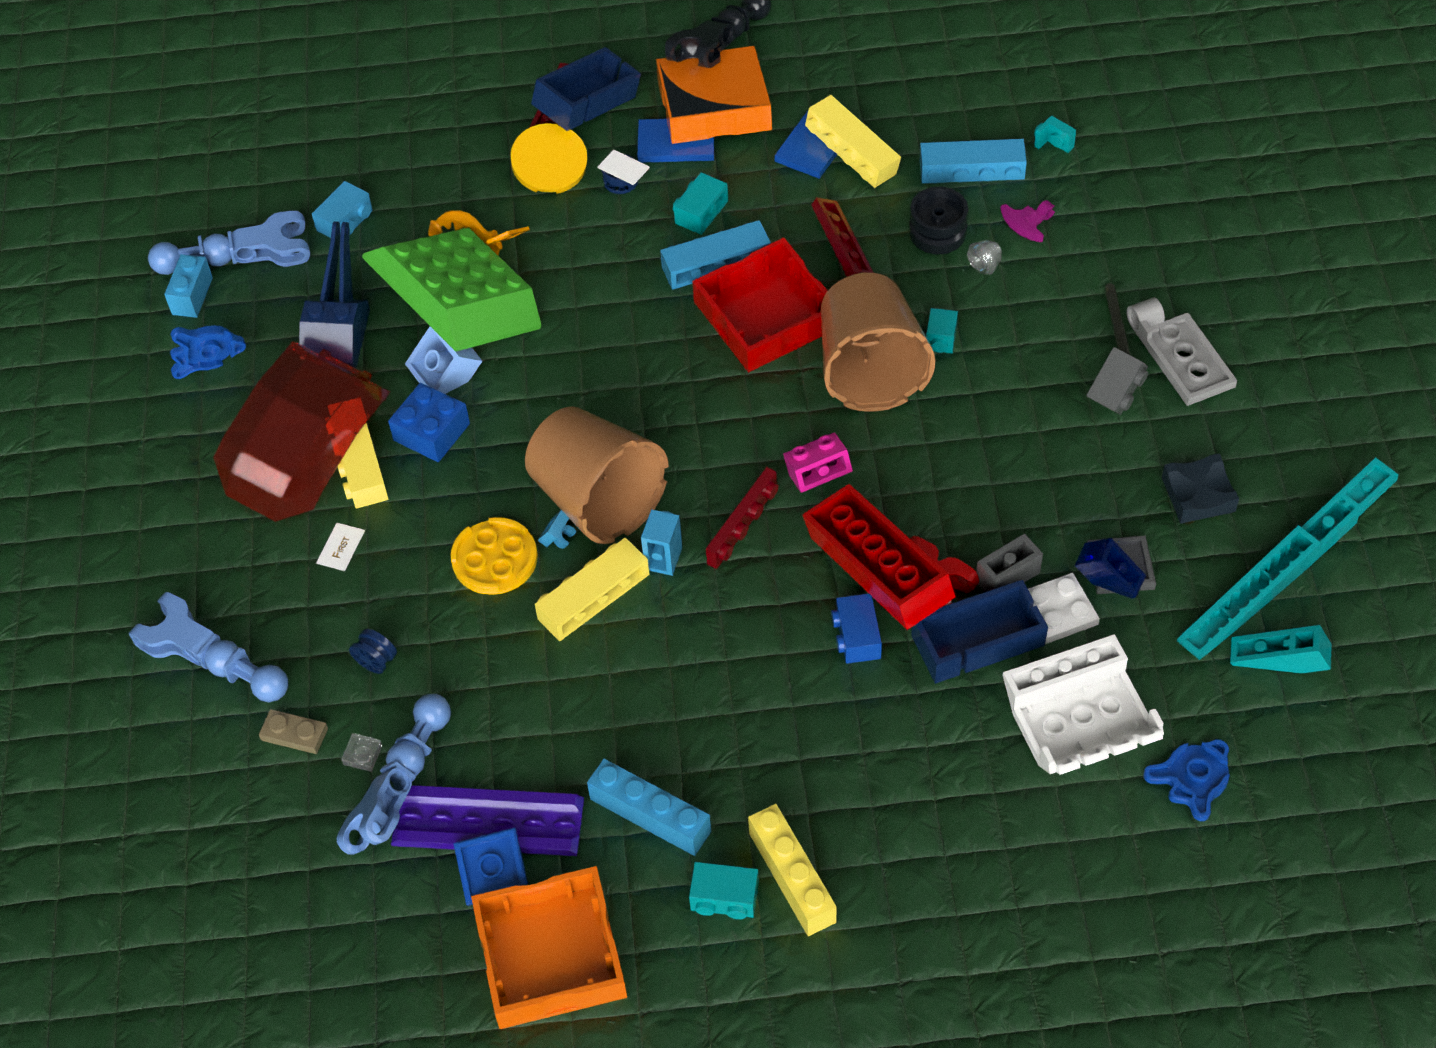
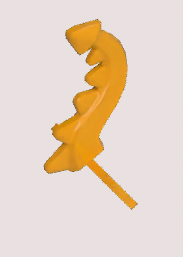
M451 210L442 214L437 220L430 221L428 235L443 233L442 226L449 230L453 223L455 231L470 228L486 245L499 255L500 249H502L501 241L529 231L530 228L527 226L498 235L496 230L487 231L470 213L461 210Z

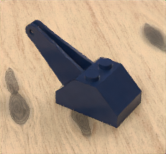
M338 221L333 222L320 298L315 297L306 300L303 306L299 328V361L302 370L356 372L370 308L368 300L353 299L349 244L350 229L348 222H342L341 234L340 223ZM340 247L339 299H335L334 291Z

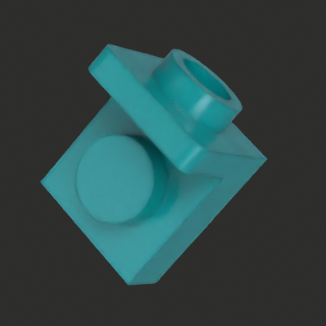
M1051 115L1044 123L1041 122L1036 127L1034 147L1040 149L1048 141L1053 146L1069 153L1075 145L1076 129Z

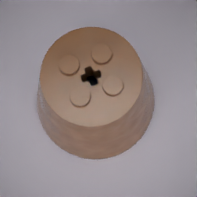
M859 273L838 281L827 291L821 304L823 374L826 388L832 398L836 397L847 408L873 412L900 406L908 402L907 397L918 389L922 391L934 373L935 355L932 346L897 284L881 274Z
M573 406L557 410L539 425L529 441L525 455V467L529 476L586 537L599 544L613 543L615 538L623 533L628 536L637 530L648 519L651 509L654 510L667 483L663 477L665 468L669 467L666 453L659 445Z

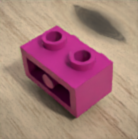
M835 432L821 436L815 441L803 446H797L793 450L783 453L789 476L801 493L853 471L847 448Z

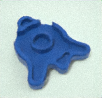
M215 325L204 326L194 330L182 327L173 329L171 331V338L173 342L180 346L170 351L172 359L176 362L171 368L172 376L176 379H182L195 371L211 370L223 366V359L229 355L233 358L236 354L245 350L246 343L244 338L233 334L227 328Z
M1218 739L1211 742H1202L1201 745L1188 746V743L1183 744L1172 752L1167 761L1147 766L1143 777L1150 784H1169L1172 787L1168 795L1169 800L1174 803L1188 805L1196 820L1206 821L1211 813V802L1220 796L1227 787L1230 777L1227 766L1229 747L1224 741Z

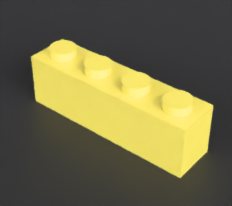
M832 95L809 108L805 124L809 131L820 138L829 149H832L847 165H850L874 188L897 174L901 156Z
M360 399L327 407L330 418L325 419L329 435L335 434L336 439L330 441L334 455H340L342 459L337 461V466L341 478L347 477L348 482L343 483L347 499L353 498L356 509L389 500Z
M626 538L610 545L601 556L587 562L583 569L575 575L567 577L560 586L539 598L538 602L535 603L538 620L559 641L563 640L650 575L648 559Z
M777 804L749 816V834L807 936L835 924L836 905Z

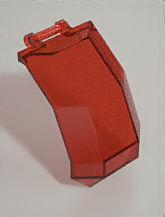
M292 341L258 381L224 435L213 457L226 496L275 522L314 510L324 488L355 437L382 402L386 401L390 391L371 382V373L366 370L362 372L331 356V352L326 349H322L318 354Z

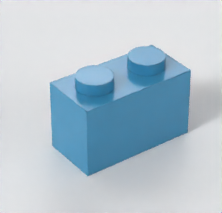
M344 181L312 213L316 230L331 238L334 221L340 223V234L342 222H348L349 235H351L354 229L364 219L368 218L373 211L369 193Z
M180 255L164 294L172 315L198 317L213 279L206 257Z
M651 509L641 536L643 555L648 559L649 571L673 576L682 550L679 515L669 511Z

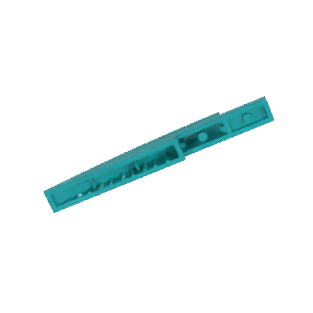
M1375 457L1302 527L1298 525L1178 637L1177 642L1197 659H1202L1246 623L1358 522V517L1397 481L1399 474Z

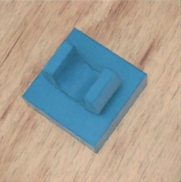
M561 510L551 518L537 541L545 547H548L554 541L557 547L564 549L568 546L569 542L562 537V533L571 538L576 533V530L572 526L566 525L569 518Z

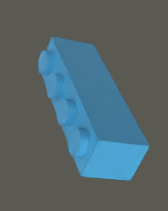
M1024 139L920 143L922 183L1025 179L1027 161Z
M760 220L660 250L662 269L673 290L690 285L693 280L725 265L736 263L746 258L752 252L771 244Z
M603 759L587 782L590 800L693 856L697 854L711 833L709 814L606 759Z

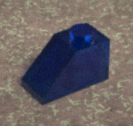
M1112 538L1085 543L1074 565L1093 585L1131 599L1137 597L1146 577V574Z

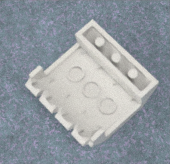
M1115 634L1003 672V679L1013 716L1038 766L1049 774L1057 772L1061 775L1080 768L1081 763L1087 766L1109 758V753L1115 756L1137 748L1138 743L1144 746L1163 739L1164 723L1156 709L1150 710L1148 714L1125 671L1128 658Z

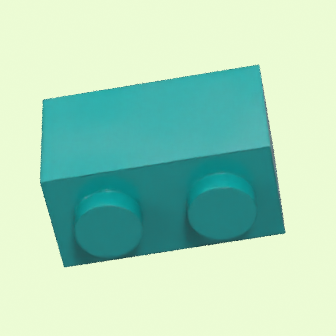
M700 173L694 181L692 180L689 183L684 194L678 197L673 204L675 224L702 235L728 202L727 183Z
M695 862L689 894L691 911H696L698 914L706 916L717 913L728 915L733 919L754 918L759 886L758 869Z

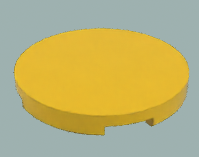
M545 123L532 126L523 131L512 146L511 167L513 173L522 185L534 192H556V194L565 192L578 184L585 174L587 150L584 142L574 131H566L558 124Z
M492 517L488 521L478 523L472 527H466L457 536L451 549L453 571L460 583L474 592L488 595L506 593L521 586L532 575L538 559L537 546L528 529L515 520L502 517Z

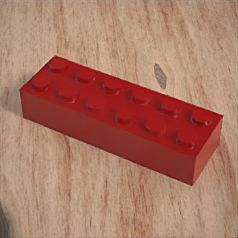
M850 484L802 514L811 539L906 630L956 598L949 574Z

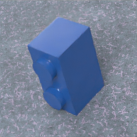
M870 594L836 598V610H831L832 623L834 628L839 627L840 635H836L838 653L844 652L846 664L881 659L882 642L872 596Z

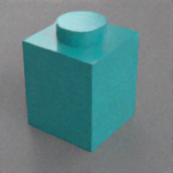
M931 308L926 337L934 352L953 354L958 311Z

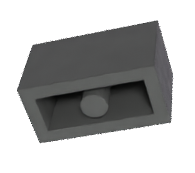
M1113 347L1086 396L1121 415L1123 410L1127 411L1134 400L1132 395L1137 386L1140 387L1145 382L1148 376L1146 371L1148 366L1142 361Z
M1026 534L1021 535L977 562L980 587L985 592L1020 580L1028 581L1040 573L1043 553Z

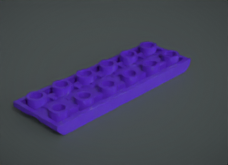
M411 785L410 791L399 810L400 819L393 831L391 846L455 850L453 843L516 828L521 853L577 856L584 797L567 793Z

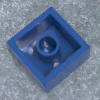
M421 382L388 420L393 441L438 463L470 424L465 403Z

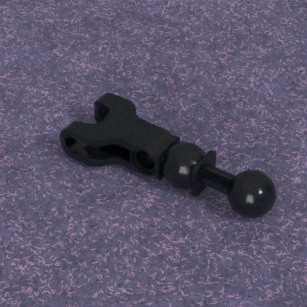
M742 0L741 7L728 5L726 9L720 11L717 17H712L711 20L705 21L698 27L676 32L665 43L666 59L681 62L685 59L698 58V66L705 68L714 67L721 61L720 52L729 46L735 38L740 37L743 32H747L750 29L749 19L755 21L767 17L771 11V0ZM680 44L681 48L675 50L677 45Z

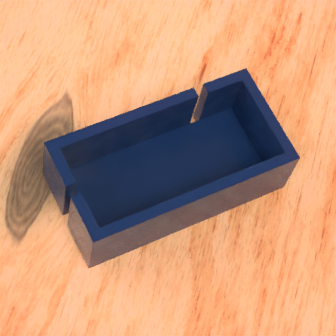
M604 47L536 79L531 104L560 127L569 131L583 124V120L587 122L635 98L641 73L628 63L623 62L618 80L616 81L621 58Z
M1023 580L941 607L912 627L911 636L935 684L959 676L961 669L968 673L1045 646L1048 626L1037 605L1033 606L1034 600Z

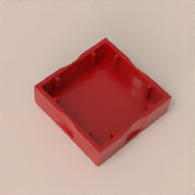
M785 238L752 252L746 258L736 263L725 265L692 281L694 303L748 373L822 337L821 304L828 290L811 275L804 261Z

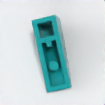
M1320 625L1232 637L1230 663L1232 666L1293 673L1331 670L1332 644Z

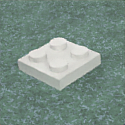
M1073 573L1028 589L1034 600L1033 606L1037 605L1048 626L1046 644L1099 625L1100 618Z

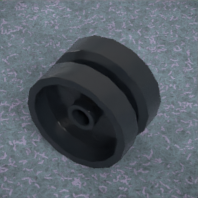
M940 186L922 190L913 198L910 205L909 234L910 240L917 248L935 255L948 254L957 250L964 243L967 235L969 209L967 201L962 194L951 188Z

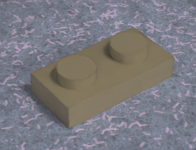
M270 709L259 737L261 741L317 754L328 727L324 722Z

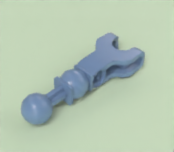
M299 211L278 212L271 215L261 225L240 228L233 232L227 231L228 237L223 234L214 233L202 240L200 235L198 236L199 246L178 249L169 242H160L149 250L148 262L153 271L164 275L174 272L181 254L206 257L208 264L220 267L227 264L231 259L233 264H237V262L251 263L266 260L283 267L303 264L310 257V248L303 239L290 238L301 235L304 232L305 218Z
M165 592L157 601L160 603L161 610L166 616L165 620L159 625L152 627L137 624L128 633L135 646L154 658L179 655L198 666L208 669L215 676L227 677L230 683H234L239 677L251 683L252 693L260 701L268 703L278 701L285 695L288 689L287 674L279 666L270 664L259 668L250 663L243 648H239L232 641L221 640L219 635L214 634L208 628L195 622L186 601L169 592Z
M426 694L421 696L414 704L413 716L416 724L412 731L396 739L395 744L387 753V765L383 766L380 770L382 774L373 780L365 796L348 815L337 835V844L343 852L354 855L365 850L369 843L378 845L390 838L399 822V810L410 791L412 781L423 770L425 756L429 755L432 751L425 744L432 731L443 729L450 721V705L443 696ZM390 780L394 785V789L391 787ZM351 830L360 832L356 845H352L349 841Z

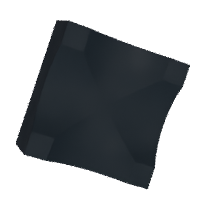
M1220 453L1209 455L1204 459L1191 463H1169L1164 465L1162 480L1180 524L1236 512L1239 497L1228 480Z

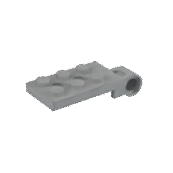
M1155 297L1128 306L1127 318L1131 327L1187 406L1236 388L1237 379L1189 313L1164 321L1163 307ZM1183 351L1186 353H1190V356L1183 357L1180 356L1177 352ZM1196 370L1203 372L1205 375L1198 377L1191 372Z

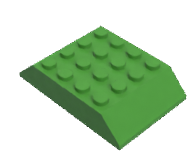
M470 228L397 243L363 253L362 258L455 352L541 328V321L532 288Z

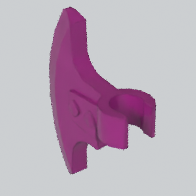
M1048 200L1043 201L1037 210L1029 206L1022 210H1014L1007 204L1000 207L1005 222L1013 231L1024 238L1036 242H1043L1044 235L1037 229V226L1043 220L1050 219L1055 213L1052 210L1055 206Z

